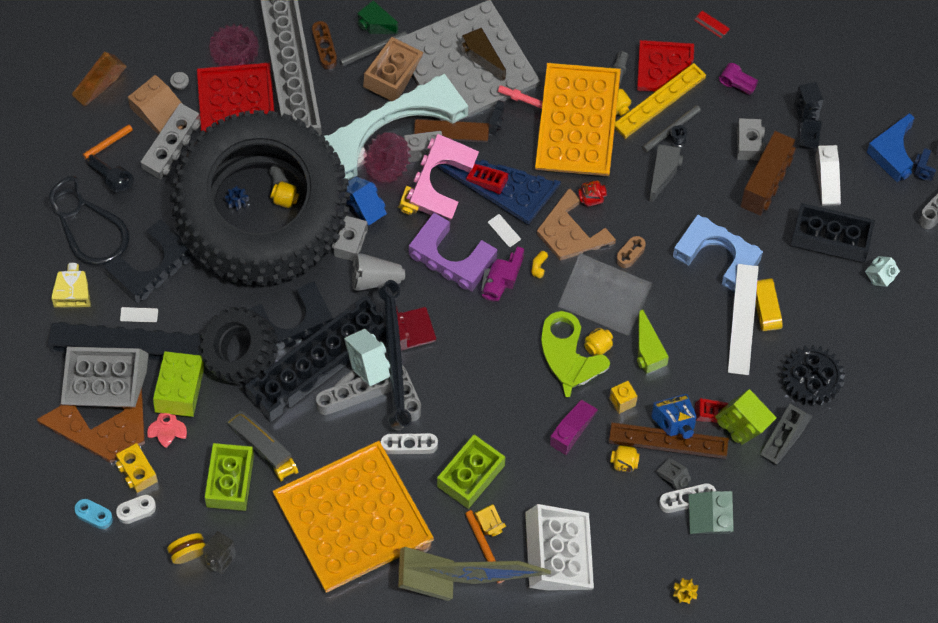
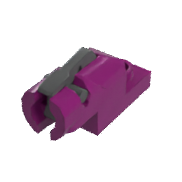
M517 246L515 253H511L509 262L497 259L491 268L484 270L481 290L483 298L490 301H499L505 288L513 289L524 258V248Z

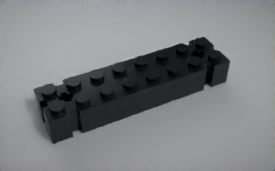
M367 295L354 303V310L346 309L266 369L262 379H259L257 376L245 385L247 396L256 406L260 404L261 412L270 422L283 414L284 406L287 405L288 408H291L350 363L344 338L363 329H366L370 334H374L379 340L386 336L385 314L382 311L376 312V305Z

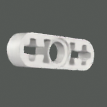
M387 434L381 439V445L387 454H431L438 448V439L433 434ZM398 440H401V448H398ZM406 440H413L415 445L412 448H407L404 446V442ZM418 440H421L420 448H418ZM427 440H431V447H427ZM388 441H392V447L390 448L387 445Z
M702 484L668 492L661 496L659 506L666 513L688 509L689 503L684 502L682 499L684 494L703 493L704 490L712 492L716 491V489L711 484ZM666 499H669V501L672 502V506L664 504Z

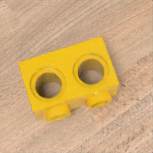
M137 443L116 454L118 459L116 466L120 473L124 472L126 474L125 481L130 489L134 488L136 493L158 482L154 470ZM129 459L135 460L133 463H126ZM140 474L145 475L142 479H136V476Z

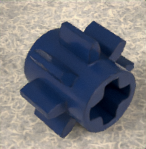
M237 186L232 190L228 189L229 195L225 196L228 207H234L237 211L241 207L246 208L245 201H249V197L245 195V189L241 190Z

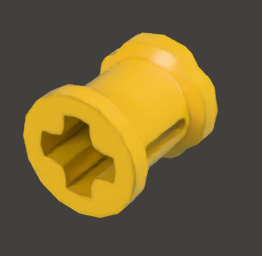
M292 458L277 470L274 468L280 482L283 481V478L293 473H299Z

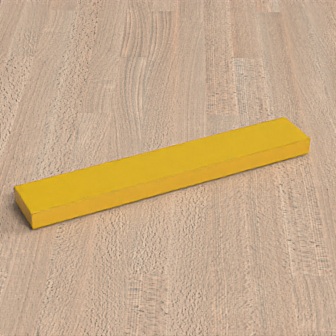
M693 63L615 122V130L626 139L706 78V74Z

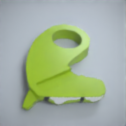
M559 311L552 313L545 319L541 344L550 369L563 383L565 397L569 398L573 387L584 385L596 376L606 372L609 369L610 361L603 354L593 357H583L577 354L576 347L581 333L579 320L572 313ZM557 322H566L573 328V334L568 338L560 339L555 337L550 329Z

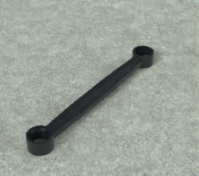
M388 280L379 286L378 294L385 301L388 361L390 364L389 372L394 412L389 415V423L393 429L402 430L411 424L412 418L409 411L405 409L401 345L395 298L400 295V287L394 280ZM386 286L391 289L392 296L387 292ZM397 414L402 417L403 424L398 421Z

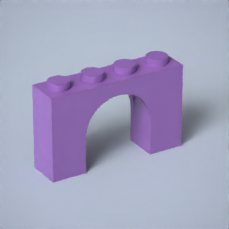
M433 213L410 243V257L415 261H421L426 264L430 270L438 271L447 280L455 281L461 288L473 291L483 278L484 270L489 269L497 259V249L481 240L468 258L457 262L444 259L438 253L437 247L450 231V221Z

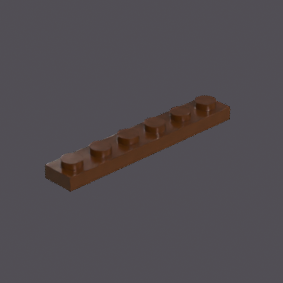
M612 422L609 443L726 459L729 438L693 434L692 437L685 439L682 434L669 436L663 429Z

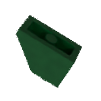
M374 1L357 13L359 27L370 34L398 33V22Z

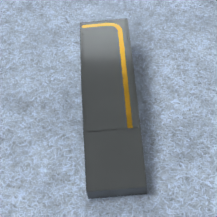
M242 410L226 421V424L249 447H253L263 459L266 458L276 470L291 458L290 452Z

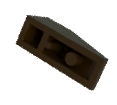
M482 27L462 35V43L460 44L462 52L466 53L470 60L499 79L505 80L506 68Z

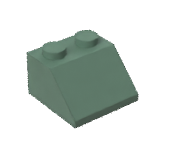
M732 491L688 494L690 534H730L733 532Z

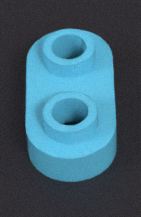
M82 499L75 505V513L80 520L99 529H106L112 524L113 517L107 508L88 499ZM83 506H87V507H88L87 510H84V511L81 510V508H82ZM100 515H105L103 519L98 518Z

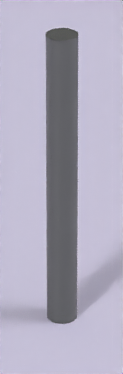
M404 31L392 37L398 39L407 35V33ZM390 38L340 59L341 65L345 66L383 49Z
M698 105L694 106L642 146L645 152L651 150L671 134V129L674 126L683 125L699 113L701 108Z

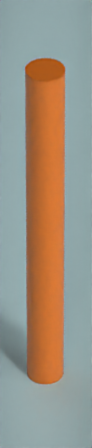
M473 511L466 512L465 515L487 562L496 561Z

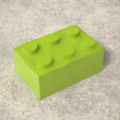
M164 352L153 398L155 412L194 417L204 373V361H202L200 355Z
M750 389L731 400L715 416L718 424L722 428L727 429L731 433L732 439L741 445L760 435L776 419L775 415Z
M473 435L437 477V487L469 509L504 468L505 456L476 435Z
M213 443L205 493L206 507L246 511L254 460L253 447Z

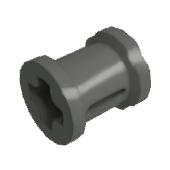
M276 165L270 168L269 174L273 178V187L281 181L289 183L285 176L286 169Z

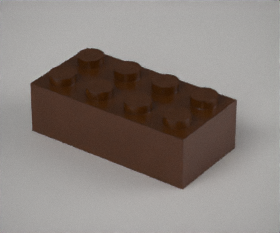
M774 131L745 187L741 208L760 216L764 210L767 211L769 209L771 198L776 195L779 188L778 184L780 181H783L786 169L791 166L794 159L793 155L796 147H794L795 139Z

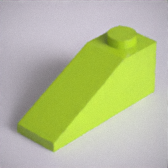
M640 310L638 316L637 362L641 369L644 368L647 374L667 366L669 356L645 312Z

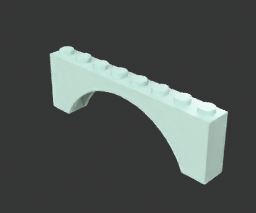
M445 74L434 77L430 82L419 85L415 90L402 94L398 99L387 102L377 110H372L361 119H355L346 127H340L331 135L324 136L325 140H328L329 144L334 148V152H337L341 161L340 165L345 167L344 178L350 180L358 175L357 163L362 147L368 138L385 124L399 118L415 115L437 117L453 124L468 116V105Z

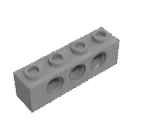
M180 103L140 162L141 168L160 180L164 175L166 176L171 169L172 162L179 158L183 145L186 146L189 143L193 130L196 131L201 124L199 113ZM180 125H185V126H187V127H186L185 129H183V130H180V129L177 128V127L180 126ZM169 140L177 141L175 144H168ZM164 154L167 156L165 159H158L159 155Z

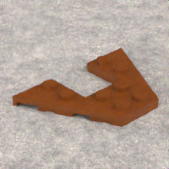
M142 388L135 407H122L123 412L91 430L75 405H61L37 419L40 425L42 424L50 428L56 434L66 437L67 440L76 445H81L88 449L89 452L101 456L109 463L116 461V454L137 443L140 447L145 444Z

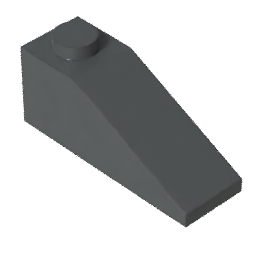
M658 144L649 202H653L677 173V167H681L683 156L680 155V148Z
M789 404L760 455L778 465L801 436L812 415Z

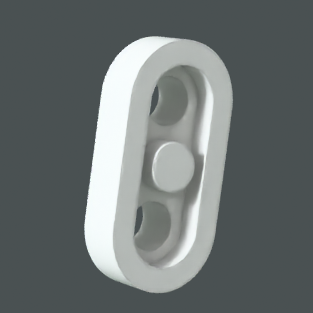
M143 495L120 504L116 510L119 521L129 524L152 515L156 510L155 500L149 495ZM144 502L149 503L147 506H142ZM125 509L130 510L127 514L123 513Z

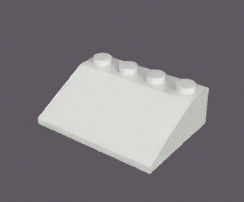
M540 504L525 512L528 564L551 570L549 575L529 577V588L541 590L593 589L589 513Z

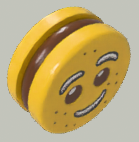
M194 533L175 540L169 544L167 550L174 564H181L203 555L207 551V546L204 543L202 534Z

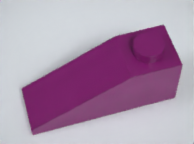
M581 399L551 435L550 446L567 455L598 409Z

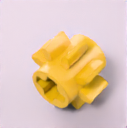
M681 578L680 584H674L675 591L673 596L678 597L679 603L687 602L690 604L692 598L697 599L698 594L696 591H698V585H694L692 579L684 580V578Z

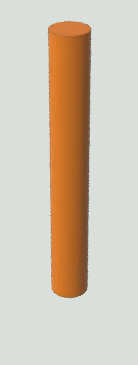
M128 124L83 153L84 158H89L91 154L96 155L133 131L132 127Z

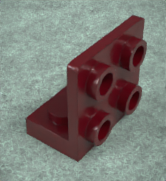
M426 307L403 313L398 312L397 309L401 351L436 342V336Z

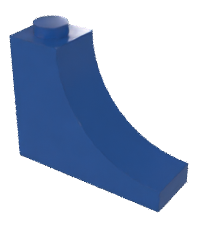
M910 113L870 142L867 153L896 182L902 178H908L912 173L911 170L914 164L908 157L903 142L904 135L912 128L915 119Z

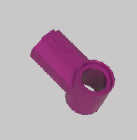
M728 63L719 77V81L727 87L734 86L749 95L753 93L758 84L757 79L742 72L741 68L734 63Z

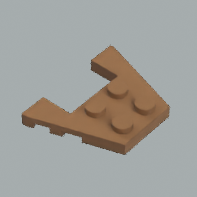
M571 189L567 190L537 230V235L559 260L583 254V252L591 249L597 250L601 246H610L616 242V239L606 228L589 238L567 212L579 205L581 200Z

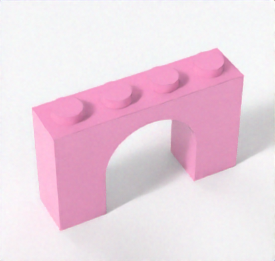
M437 134L435 139L431 138L428 144L429 154L428 156L424 155L421 161L422 171L417 172L413 181L416 183L415 188L410 189L407 199H409L408 203L418 206V210L431 216L433 213H436L444 219L451 221L458 202L439 194L433 189L430 183L431 169L439 164H450L470 172L479 151Z

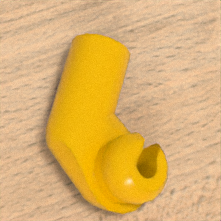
M540 251L533 259L531 273L534 277L542 278L545 271L540 267L548 258V254L545 251Z

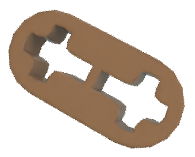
M640 236L632 237L618 252L617 264L622 268L632 266L643 254L646 244L645 240ZM639 243V244H640V247H636V248L633 250L634 244L637 245V244ZM629 254V259L623 261L622 257L625 258Z

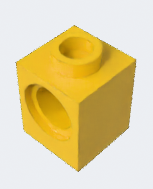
M629 381L611 388L610 400L618 414L636 406L638 396Z

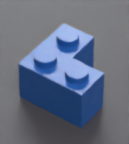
M354 177L348 181L349 185L346 192L350 193V200H347L346 204L355 209L360 220L367 221L369 226L387 214L384 209L386 207L385 203L378 197L376 193L377 188L373 182L359 177Z

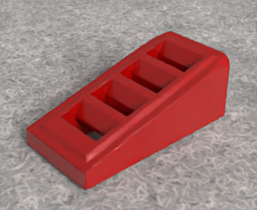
M474 164L466 180L501 194L508 181V173ZM476 171H479L480 173L478 174V176L474 177ZM483 173L486 174L485 178L481 179Z
M700 398L695 402L696 421L718 423L715 417L718 414V409L722 410L728 403Z

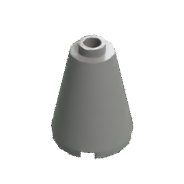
M355 253L353 266L355 267L354 272H352V287L354 290L378 288L388 280H394L400 284L401 280L405 279V269H402L400 264L363 253Z

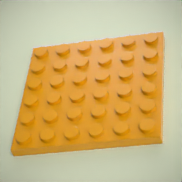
M380 441L273 491L275 499L326 593L399 558L400 549L403 547L416 549L424 544H428L430 541H434V537Z

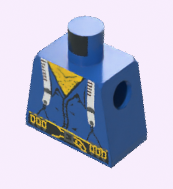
M687 394L653 403L651 417L669 436L682 434L685 439L693 436L696 414Z

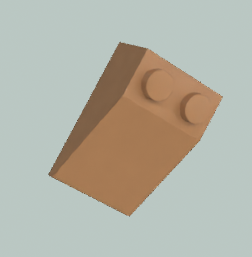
M391 37L364 73L363 87L391 101L398 99L421 60L423 52Z
M156 75L128 96L130 109L158 134H160L181 103L172 90ZM180 125L177 128L183 130L186 126Z

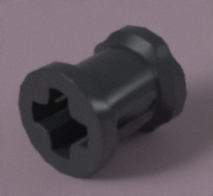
M682 125L674 126L671 129L670 145L682 148L686 143L687 129Z

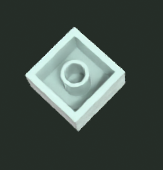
M363 329L344 338L353 371L369 386L390 377V364L384 354L386 353V348L382 342L376 340L374 334H370L366 329Z

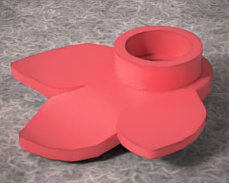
M160 413L157 421L150 424L148 428V438L158 437L161 445L167 448L175 437L186 439V426L183 422L177 420L176 415ZM165 418H170L168 422L163 421Z

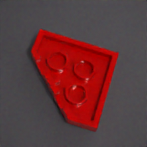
M640 40L637 90L656 92L690 66L694 60V44Z

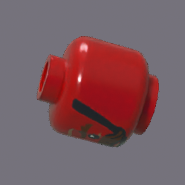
M598 180L583 183L579 189L581 203H585L588 207L602 204L604 197L607 196L605 185L601 186Z

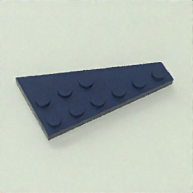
M475 160L474 164L508 173V181L501 194H498L467 181L466 178L470 172L450 164L437 165L439 169L528 225L561 185V181H551L543 176L538 175L536 177L518 169L499 164L496 166L489 164L485 160ZM476 171L474 177H477L480 172ZM483 173L481 179H484L486 174Z

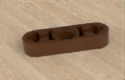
M315 22L312 26V34L320 63L324 69L331 70L337 65V56L330 31L325 22ZM320 28H321V30L323 31V36H321V37H320V32H319V30H318V29H320ZM323 42H327L329 44V47L321 48L319 45ZM327 54H329L331 62H328L326 60Z

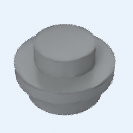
M177 72L171 76L170 83L175 89L182 90L188 85L189 79L185 73Z

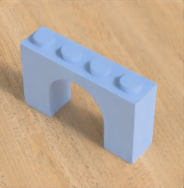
M697 215L675 246L673 257L689 266L703 247L708 245L725 247L732 254L734 261L724 274L722 285L735 292L738 264L757 266L761 261L763 251L756 245L747 243L740 236L731 234L724 227L715 225L708 218Z

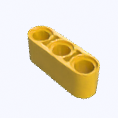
M773 279L757 280L755 304L761 330L782 329V317Z

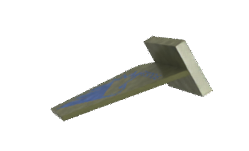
M403 547L400 549L398 587L449 601L453 599V582L480 584L549 575L551 570L521 561L454 562L450 559Z

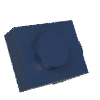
M924 148L922 155L918 154L914 163L918 165L914 175L923 180L932 181L936 169L926 166L931 150Z

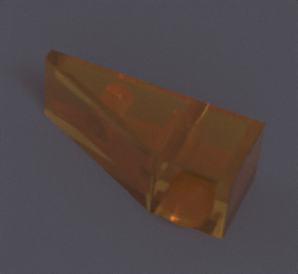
M104 51L72 95L84 106L88 105L114 83L127 66L115 55Z

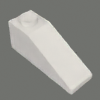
M837 145L818 146L815 159L822 206L840 205V173Z

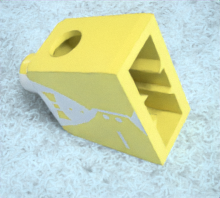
M69 263L67 271L57 273L52 293L54 307H91L86 273L79 271L77 263Z

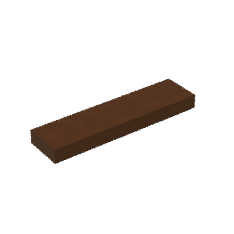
M415 119L414 134L441 131L442 136L453 141L488 143L489 123L455 122L452 124L448 121Z

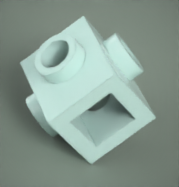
M878 256L865 272L873 285L887 287L900 270L891 257Z

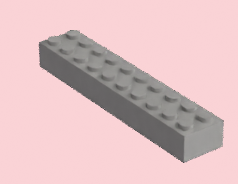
M260 0L280 116L285 113L292 116L294 121L299 118L305 122L307 128L310 125L314 127L320 136L322 134L298 0Z

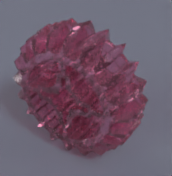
M234 23L231 27L226 24L225 29L220 27L219 32L214 31V37L210 39L209 48L211 56L214 58L215 63L219 62L220 67L224 65L234 67L236 65L250 64L249 61L254 62V56L258 54V38L253 30L250 31L248 26L243 28L242 24L238 27Z
M384 132L383 135H377V139H372V144H367L369 150L364 151L367 154V157L364 158L367 162L364 165L368 169L367 173L373 179L382 183H391L392 180L397 181L398 176L403 177V171H408L406 165L411 164L408 161V158L412 157L408 153L411 149L407 146V141L395 133Z

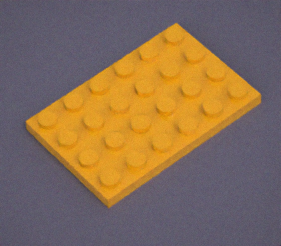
M547 63L535 170L610 176L621 69Z

